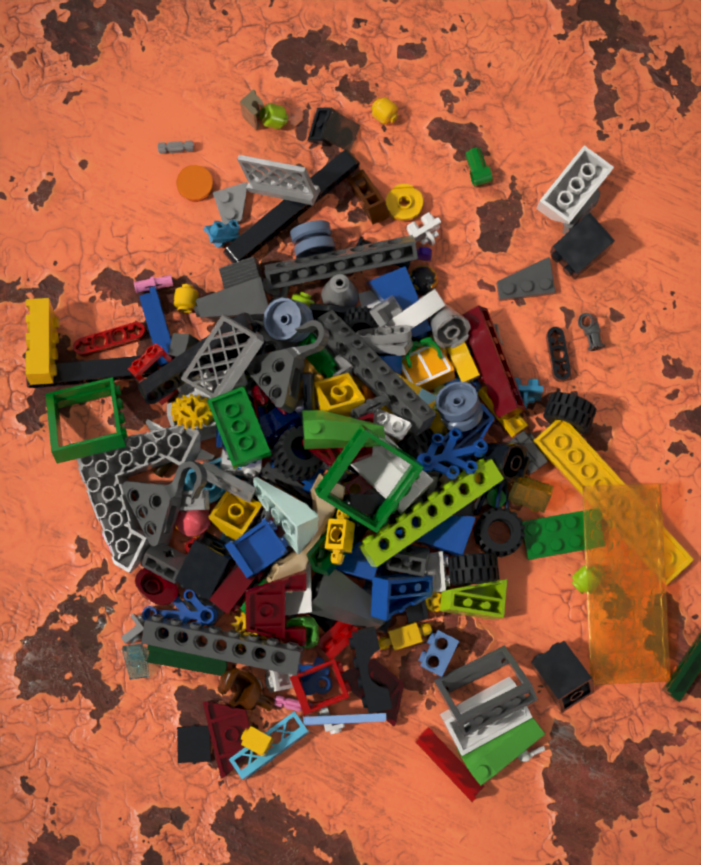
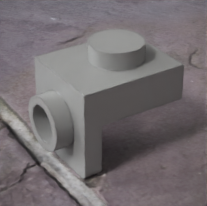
M135 613L130 616L136 623V626L121 637L125 644L132 643L133 645L142 638L141 634L143 633L145 620L141 614L137 616Z

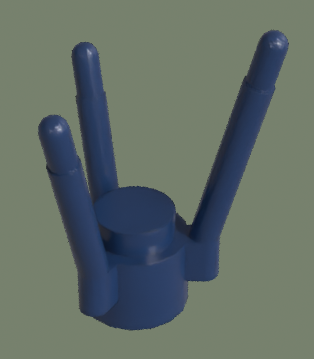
M502 480L492 487L494 489L497 488L495 505L497 508L500 505L501 490L503 489L506 495L505 508H509V481ZM488 491L482 494L475 511L476 514H479Z

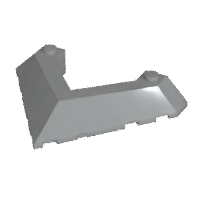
M182 424L181 426L165 427L144 434L128 436L125 439L126 447L77 459L83 483L86 484V491L96 518L102 526V534L107 546L111 550L113 563L129 573H132L142 563L145 552L151 545L144 531L141 530V526L123 492L122 485L125 481H128V477L170 462H174L179 466L187 461L195 462L200 453L201 432L196 429L192 430L191 427L184 429Z

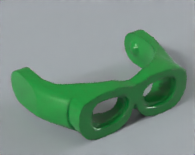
M432 337L422 339L420 342H412L413 346L406 354L409 368L412 367L409 359L411 353L421 346L435 349L439 359L442 358L440 348L433 341Z

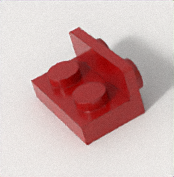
M337 621L319 638L317 645L332 660L350 644L351 631L358 629L354 625Z

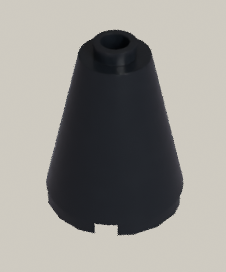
M487 443L488 450L486 455L476 457L477 460L483 458L484 460L492 459L504 480L509 482H516L518 477L522 478L530 462V457L526 453L528 449L519 443Z

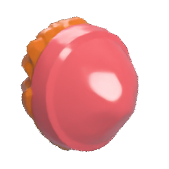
M210 510L179 511L176 519V529L183 535L198 538L206 531L210 532L212 522L209 519Z

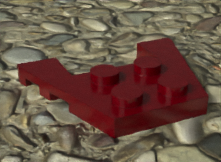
M300 571L245 590L246 631L267 637L274 636L281 638L282 641H293L299 645L306 646L305 626L285 627V592L306 591V571Z

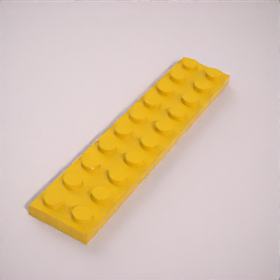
M555 420L533 440L536 446L663 586L668 585L694 560L570 423Z

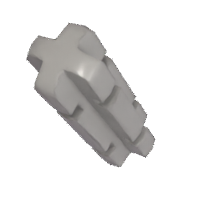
M192 140L185 141V143L183 141L168 142V144H165V142L158 143V152L160 154L167 153V151L169 153L184 152V150L186 152L194 151Z

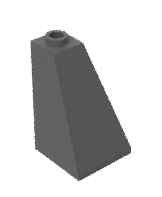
M261 277L196 299L197 306L194 307L196 317H200L202 322L217 323L222 314L230 318L244 312L250 314L253 320L264 322V313L268 303Z
M336 568L329 576L316 573L313 576L311 582L312 612L308 613L362 628L375 626V629H378L385 624V620L371 616L372 596Z

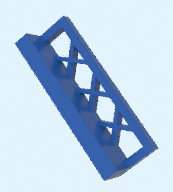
M155 286L149 288L150 293L140 295L139 298L153 345L157 343L168 354L172 338L159 294ZM162 356L158 359L159 366L163 367L167 364V361Z

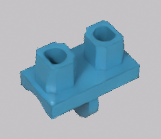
M230 220L226 225L221 221H214L213 225L205 226L203 229L209 235L210 242L214 243L217 248L223 247L226 242H233L240 236L238 233L240 226L236 220Z
M514 378L526 408L528 403L541 401L543 386H540L538 379L528 380V385H521V379Z

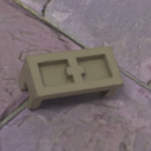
M253 89L240 101L243 118L255 130H258L260 125L256 117L260 116L259 105L263 107V102Z

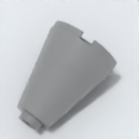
M338 274L325 284L322 289L321 298L324 305L355 307L358 303L359 293L351 280L345 275Z
M446 304L429 317L434 340L441 348H456L468 339L469 329L471 330L468 320Z

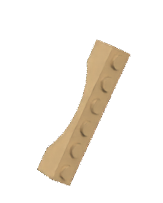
M319 473L310 490L312 510L319 517L318 531L301 553L297 554L293 549L272 565L266 577L268 582L307 569L309 561L306 554L319 540L320 536L325 533L328 520L334 516L336 511L334 506L319 498L315 492L316 487L325 475ZM337 482L330 493L342 499L345 493V486Z

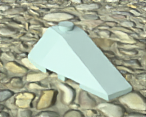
M258 477L253 478L254 487L256 488L255 495L265 510L271 511L275 525H280L286 533L283 535L286 542L297 554L301 553L318 531L319 517L317 513L311 510L307 504Z

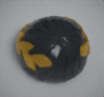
M421 265L411 270L409 276L416 294L424 296L436 289L438 278L433 268Z

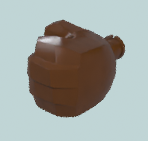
M232 668L221 675L218 684L219 693L225 695L232 685L235 687V694L228 702L230 706L235 707L240 704L245 709L250 710L257 704L267 711L272 710L273 706L271 704L274 705L275 700L261 693L263 684L255 675L239 668Z

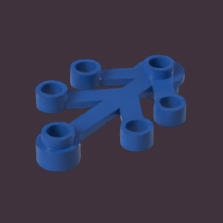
M453 428L449 433V440L442 454L435 455L437 447L442 445L444 437L440 433H435L431 438V445L427 453L420 454L417 460L420 461L425 472L436 470L447 475L449 479H456L459 475V468L465 470L467 474H474L477 470L476 462H465L458 458L470 454L476 457H483L487 453L488 445L484 440L480 439L476 440L471 446L453 450L462 434L459 429ZM445 461L453 466L448 468L440 463Z
M189 589L184 592V598L187 601H191L198 611H191L177 595V598L172 603L179 611L158 610L155 606H148L143 609L142 617L146 620L150 617V611L153 610L155 614L162 615L164 618H178L183 620V623H187L190 619H198L197 623H201L202 626H209L217 621L218 612L213 606H205L198 599L196 592ZM190 591L193 593L191 599L188 597V592ZM207 612L211 613L210 619L206 617ZM166 629L164 634L168 636L169 631ZM183 632V638L188 639L187 633Z

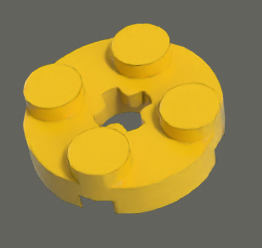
M410 184L396 185L386 197L388 213L392 219L399 221H410L417 218L423 206L422 194ZM402 199H406L410 204L403 206L399 202H402Z

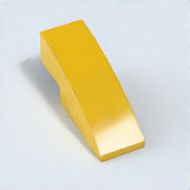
M465 342L456 348L446 347L461 382L469 383L480 378V374Z

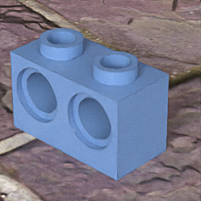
M437 630L436 633H431L427 641L430 644L427 652L422 651L418 661L421 662L420 667L442 677L459 640ZM439 638H444L447 641V647L444 650L437 647V640ZM430 656L438 658V665L434 668L428 665Z

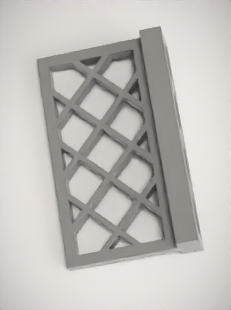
M239 155L237 158L249 182L246 187L248 192L314 205L321 191L319 186L313 185L305 167Z
M222 314L182 375L181 380L212 398L231 391L264 343L263 336L257 332H252ZM224 321L232 326V332L221 334L220 327ZM245 333L250 336L247 342L238 344L237 334ZM234 335L236 344L225 347L223 337ZM220 338L222 347L211 350L209 344L211 340ZM237 348L238 356L228 359L226 350ZM223 351L225 360L214 362L212 353ZM210 354L212 363L200 365V357ZM227 364L228 371L225 374L217 375L215 366ZM213 367L215 376L204 378L202 369ZM199 370L201 379L192 380L188 377L190 372ZM216 380L217 387L214 392L206 388L205 382Z

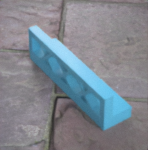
M295 711L265 732L269 736L275 731L282 732L281 741L278 744L272 743L273 747L268 750L265 757L253 755L252 750L250 754H245L250 750L245 747L229 759L242 780L249 778L310 733ZM295 718L300 727L294 732L286 731L287 722ZM242 755L249 756L248 766L241 770L235 760Z

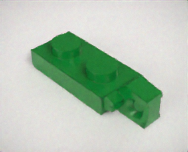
M310 333L309 336L301 341L298 347L313 344L317 337L314 333ZM325 347L320 352L306 357L315 367L316 371L325 377L327 375L328 378H331L333 374L338 372L335 368L337 365L334 362L335 360Z

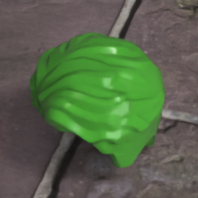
M300 616L291 618L287 622L286 627H306V646L299 645L300 647L311 649L319 643L318 624L313 617Z

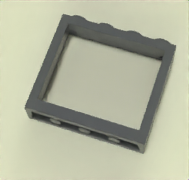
M505 645L434 680L442 699L464 737L538 700L531 682ZM509 664L522 684L460 714L449 693Z

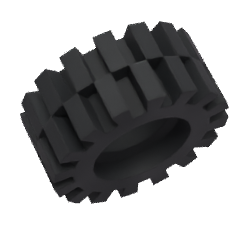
M358 306V309L352 307L351 310L348 309L344 314L343 321L355 333L361 329L378 328V324L370 314L372 308L368 309V306H364V308Z

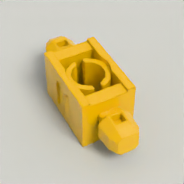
M338 509L337 519L328 520L325 549L333 552L331 553V562L341 565L344 560L343 553H352L355 523L347 520L349 516ZM342 532V536L338 540L339 534Z
M413 622L387 631L389 637L386 638L384 636L378 640L380 649H386L392 645L395 651L423 642L421 635L431 634V625L426 623L418 627L417 623Z

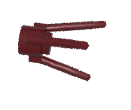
M256 385L252 389L251 394L253 397V409L259 422L258 405H265L270 398L259 385ZM278 408V410L281 411L283 415L287 414V412Z

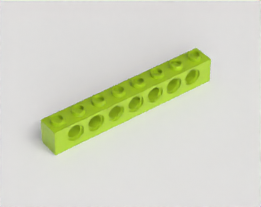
M480 459L476 462L477 470L474 474H467L465 470L458 475L459 478L454 482L453 480L446 482L442 485V490L439 492L436 490L427 495L426 501L423 503L420 501L411 506L412 510L407 514L403 512L395 517L396 521L394 523L383 525L378 534L375 536L371 534L362 540L363 544L359 548L371 567H378L504 480L493 460ZM477 473L481 477V481L479 484L475 480V476ZM461 484L465 486L464 494H461L459 490ZM445 495H448L450 498L448 505L444 503ZM429 506H432L434 508V514L432 516L428 514ZM413 517H417L418 519V525L416 527L412 525ZM397 528L402 529V536L400 538L395 534ZM381 539L386 541V547L383 550L379 546Z

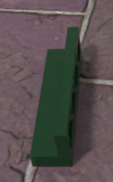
M365 525L364 527H355L352 548L369 529ZM326 531L306 555L314 572L329 576L338 564L331 562V553L333 552L325 549ZM342 532L339 534L338 540L341 538ZM319 551V556L316 559L315 554Z
M701 631L662 688L663 692L677 702L682 700L701 671Z
M152 645L147 647V650H149L148 663L219 676L227 671L228 661Z

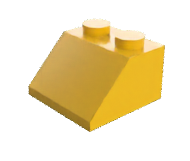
M349 373L314 382L315 405L318 410L350 417L352 415L351 410L365 402L364 396Z
M226 491L209 515V519L226 536L237 540L254 528L257 516H260L263 511V505L254 499L249 503Z

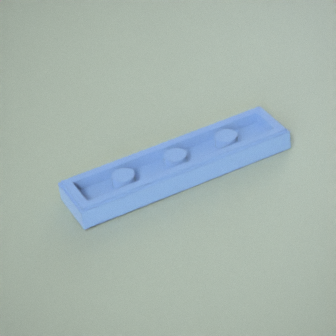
M386 713L303 716V724L385 722Z

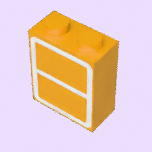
M424 346L411 353L409 359L412 367L410 368L408 367L406 355L402 356L401 375L424 390L430 391L454 380L456 368L453 361L448 360L446 349L439 346L442 358L439 359L435 349Z

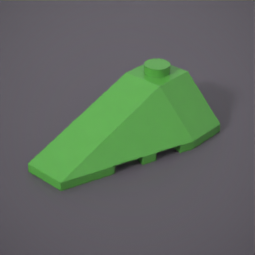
M324 410L302 412L304 449L345 448L361 424L385 439L384 426ZM370 438L363 445V447L381 446Z
M532 717L465 755H461V757L481 786L544 736L545 732Z

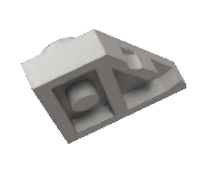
M247 182L213 192L224 225L228 224L230 220H236L238 224L242 223Z

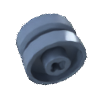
M328 221L306 222L290 231L292 243L296 245L294 247L296 259L336 250L334 238L330 237L332 230Z
M279 298L268 305L263 321L265 329L271 337L276 340L296 343L303 341L309 336L310 332L299 333L295 328L314 319L308 305L289 298Z
M466 382L448 384L436 396V407L443 425L448 430L457 428L461 432H465L478 425L482 419L483 409L476 389L471 384Z

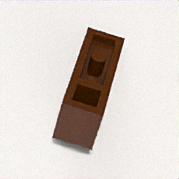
M362 169L347 176L351 188L372 225L389 218L385 200L365 171Z

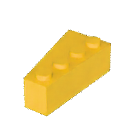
M49 298L26 299V307H28L30 312L29 315H26L29 332L26 333V345L28 348L26 350V377L30 385L51 384L54 381V376L57 375L55 359H58L56 343H59V336L56 331L60 326L59 317L55 315Z

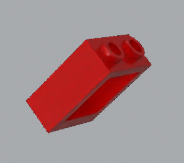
M155 343L148 347L139 359L133 361L128 370L141 382L144 380L141 375L161 356L167 363L172 361V358L163 348ZM178 389L174 390L172 393H170L158 402L161 405H163L178 391Z
M334 658L299 672L297 676H290L304 715L349 698L351 688L348 680L344 681L341 673H344L340 661L336 662ZM332 666L342 694L310 706L300 678Z

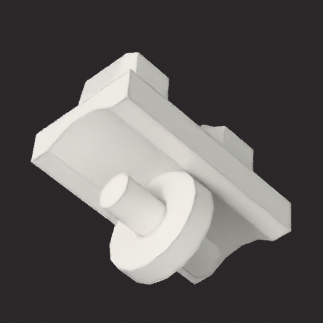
M428 212L421 217V221L424 224L423 227L419 228L416 222H412L407 225L406 229L409 235H413L415 243L420 240L422 245L428 242L432 246L435 244L434 238L439 236L436 230L440 228L439 224L441 221L438 217L435 219Z

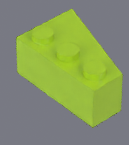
M507 579L442 591L440 611L491 620L502 619L505 613Z

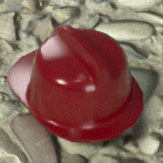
M146 568L141 569L136 574V587L145 599L157 605H168L177 598L178 588L176 584Z

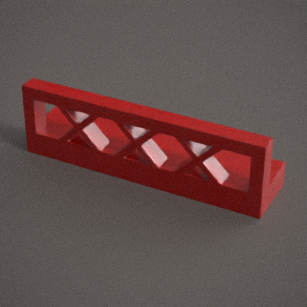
M427 727L414 740L415 743L473 802L476 799L475 796L485 786L483 784L480 786L469 769Z

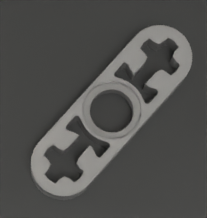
M407 325L361 329L356 332L367 345L400 343L409 341L412 338L411 327Z

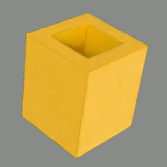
M250 726L249 729H245L241 736V740H243L241 745L265 757L274 738Z

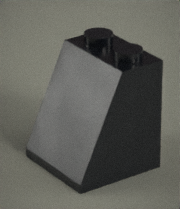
M589 213L552 246L550 253L552 259L556 263L559 262L565 274L575 279L608 253L615 240L595 217Z
M207 531L194 540L175 581L182 588L196 592L198 597L209 600L221 585L234 562L233 557L225 547L227 543Z
M565 641L553 644L550 650L544 654L536 655L533 661H531L535 673L561 713L594 692L592 677Z

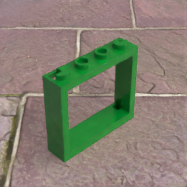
M113 377L45 394L51 453L57 464L126 447L125 439L128 438L126 427H123L126 420L124 413L121 412V409H124L123 402L119 398V395H122L120 385L116 386ZM111 395L117 433L63 446L59 408Z
M361 424L318 484L315 492L322 500L378 533L383 524H387L390 514L398 509L399 502L403 496L408 495L413 482L420 478L419 474L424 467L420 461ZM368 438L410 464L373 518L330 493Z

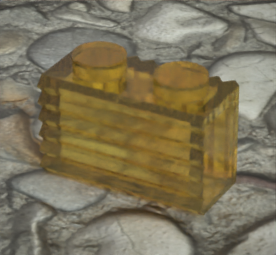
M527 476L515 479L517 481L513 482L507 500L515 505L526 506L533 512L544 513L552 496L553 486Z

